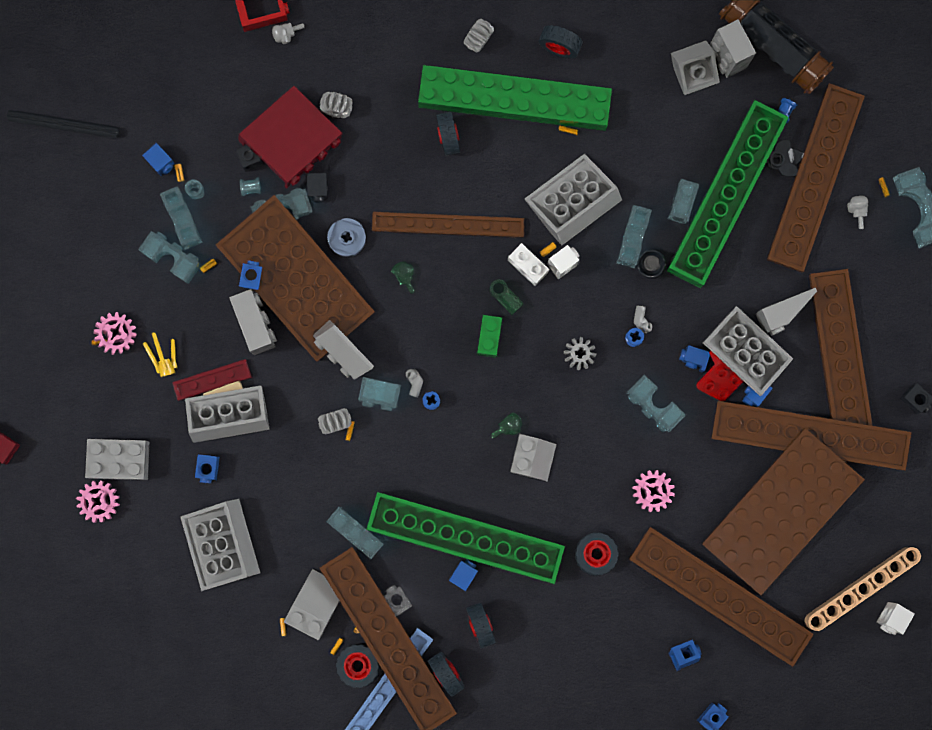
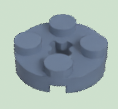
M341 219L332 224L328 231L327 238L330 248L339 256H356L365 245V231L360 223L354 219ZM350 233L352 240L345 243L341 237Z

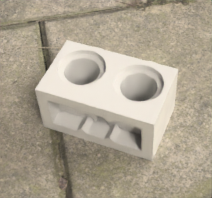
M522 243L508 257V261L534 286L549 272V269Z
M567 245L549 258L547 265L556 277L560 279L577 266L579 254L573 247L570 248Z
M888 602L877 623L881 624L880 628L889 634H904L914 613L897 603Z

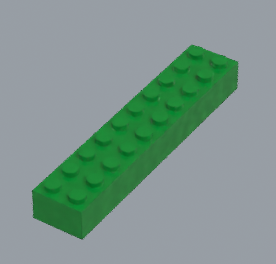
M423 65L418 104L419 108L606 131L612 88Z
M754 100L667 272L699 288L705 284L789 118L788 116Z
M377 492L366 529L555 584L565 548L563 545Z

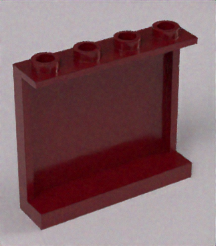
M293 86L239 134V142L243 146L247 144L285 182V187L288 188L290 185H296L304 172L306 174L314 168L313 164L318 160L322 161L328 155L327 152L331 148L335 149L339 146L342 132Z

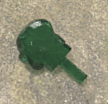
M405 261L395 264L392 268L393 274L401 285L406 284L410 293H414L415 291L410 283V280L413 279L411 276L414 273L413 266Z
M510 413L498 424L500 429L491 434L492 438L494 439L502 432L505 435H516L521 432L522 421L520 417L515 413Z

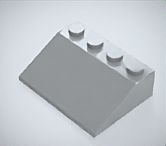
M583 154L527 196L525 201L549 232L563 245L622 201V198L614 183Z
M737 306L703 342L759 396L763 395L793 360L786 351Z
M239 499L226 501L181 516L201 591L260 574Z

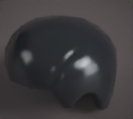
M646 250L640 254L637 261L638 271L648 279L661 276L666 268L663 254L657 250Z

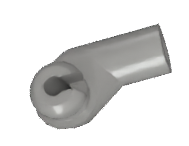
M636 306L634 324L643 333L650 332L652 324L648 323L644 318L646 307Z
M409 369L406 372V377L412 384L409 395L418 398L423 385V379L417 370Z

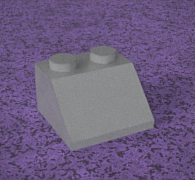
M707 41L671 53L674 71L684 95L720 83L715 53Z
M519 434L510 473L548 481L556 444Z

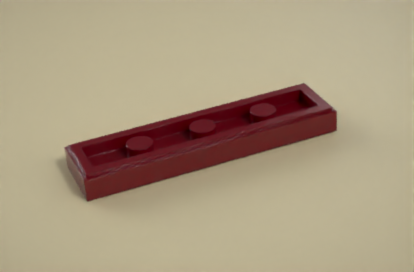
M244 359L172 383L177 400L181 401L236 381L241 382L250 379L252 376L247 360Z

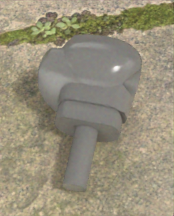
M291 23L275 25L272 28L273 37L276 42L287 44L291 41V37L295 36L294 31L303 29L304 24L293 27Z
M855 196L847 204L848 211L854 213L853 217H858L859 229H864L863 216H867L868 199L865 196Z

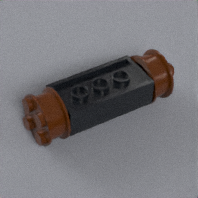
M731 0L729 5H726L720 11V20L725 19L729 24L739 20L747 37L754 42V45L759 50L765 51L771 61L783 67L782 69L787 75L795 77L791 83L796 82L804 89V94L806 92L810 94L834 68L832 66L833 62L829 63L820 55L821 51L818 52L763 2L760 3L761 0Z

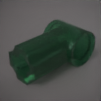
M498 279L491 283L489 287L490 295L496 298L513 315L523 305V302L507 287L503 280ZM495 284H500L503 287L501 294L493 291Z

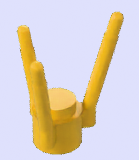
M152 333L160 361H156L146 342L143 345L156 368V372L160 373V377L174 374V369L178 368L176 364L175 340H171L170 362V359L164 360L156 333Z

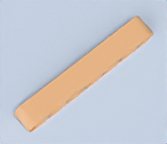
M914 547L902 548L810 612L805 617V625L814 631L824 629L916 565L921 559L920 551ZM908 551L913 553L911 561H908L906 558ZM894 561L898 565L895 572L890 569V565ZM878 572L882 575V580L879 583L874 579L875 574ZM862 583L866 585V592L863 594L859 592V586ZM848 594L851 601L848 605H845L843 597ZM832 605L835 608V613L829 616L827 608ZM817 616L819 618V624L816 627H813L811 624V620L813 617Z

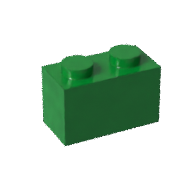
M483 315L477 355L496 358L502 322L501 317Z

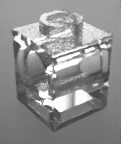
M393 585L385 591L386 595L384 598L395 616L413 606L401 586L396 588ZM394 594L402 596L403 600L400 605L392 603L391 598Z

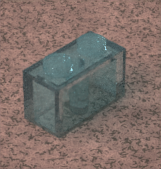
M680 179L667 219L683 224L688 222L699 184Z
M363 377L358 400L362 402L363 406L373 408L375 404L380 405L382 410L392 411V408L397 409L401 385Z

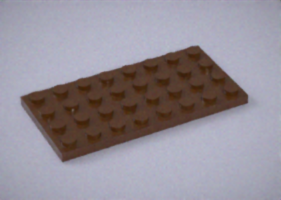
M275 195L216 244L218 249L240 274L243 263L247 264L248 261L259 262V266L263 268L259 290L255 291L316 362L328 353L325 348L321 351L314 343L316 339L313 335L330 320L347 336L374 313V310ZM250 269L246 272L245 276L248 280L252 281L256 279L257 273L255 270Z
M804 428L702 544L756 592L762 595L865 479Z

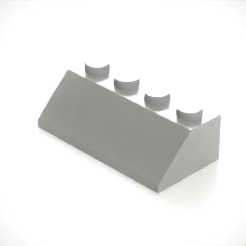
M262 386L185 399L188 431L193 443L269 430Z

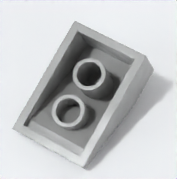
M816 288L757 312L756 317L761 329L766 334L770 333L771 336L785 330L784 326L789 324L817 292Z
M312 569L284 620V623L317 640L321 638L340 601L323 574Z

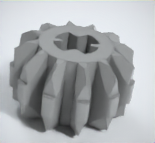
M479 19L470 29L464 44L470 50L476 53L479 52L491 37L494 27L487 21Z
M326 92L323 94L320 101V109L323 113L337 118H346L350 115L352 111V99L336 92Z
M580 337L579 344L575 338L572 339L573 346L567 343L566 347L571 351L565 350L563 354L570 355L565 358V362L572 360L571 368L576 363L577 370L581 369V364L587 369V362L590 364L594 363L589 358L596 357V353L590 352L595 349V346L588 347L590 340L583 344V338ZM579 349L583 350L582 353H585L581 359L577 358L578 355H575V352H578Z
M344 408L321 415L318 418V424L323 434L348 428L352 424L350 414Z

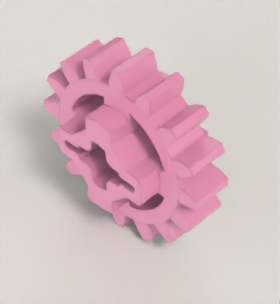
M118 312L115 313L114 317L108 313L107 319L102 316L100 318L102 323H96L95 326L99 329L93 331L94 334L98 335L94 338V341H100L98 348L104 346L105 353L111 350L112 355H114L115 351L118 350L119 354H122L123 348L128 351L130 348L128 344H134L135 341L131 338L136 337V333L132 332L136 327L130 326L132 320L126 321V315L120 318ZM110 322H117L116 324H113V325L107 324V323H110ZM123 325L125 326L127 333L124 332ZM119 327L117 335L111 340L112 332ZM102 332L106 335L107 342L104 340ZM117 342L123 343L121 345H113Z
M650 470L647 471V476L643 473L640 474L641 480L635 479L638 485L632 487V489L636 490V493L632 496L638 497L635 503H642L641 509H645L647 506L648 512H652L653 508H655L656 512H659L660 506L666 509L665 503L672 502L669 496H674V493L670 492L674 485L668 484L671 479L665 480V473L659 476L658 470H655L654 475H652ZM650 478H656L652 484L645 481ZM662 484L665 485L666 494L662 491ZM647 487H656V492L659 495L654 494L651 496V491ZM641 488H642V489L644 490V492H645V497H644V499L642 498V495H641ZM653 499L661 500L658 504H650Z
M92 481V486L85 484L86 490L79 491L82 497L76 498L81 501V504L76 506L83 509L80 511V515L87 514L85 519L89 520L92 517V522L94 523L97 522L98 518L100 522L105 521L104 517L111 519L110 513H117L114 507L120 506V504L115 503V500L120 498L119 496H114L117 490H110V483L104 486V481H100L98 485L96 481ZM94 489H101L96 494L91 493ZM108 495H109V497H110V504L108 503V500H107V496H108ZM95 498H100L102 504L96 505ZM86 500H88L89 503L88 508L86 506ZM102 509L106 511L103 514L96 515L98 510Z

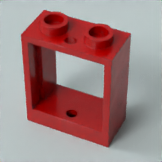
M235 0L244 32L288 21L286 14H290L287 2L283 3V0H277L280 12L251 20L248 18L244 0Z

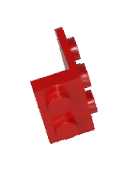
M710 351L709 353L715 365L701 378L696 386L698 390L720 401H725L743 380Z

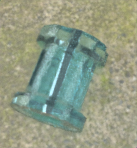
M259 177L246 181L240 179L242 196L250 193L261 194Z
M190 180L185 185V191L191 199L197 200L204 196V187L199 181ZM198 188V192H192L191 189Z

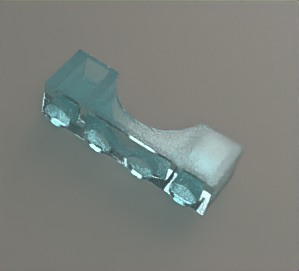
M918 167L897 174L893 179L899 196L912 198L920 207L921 220L919 225L913 230L920 249L932 244V193L926 187L925 174Z

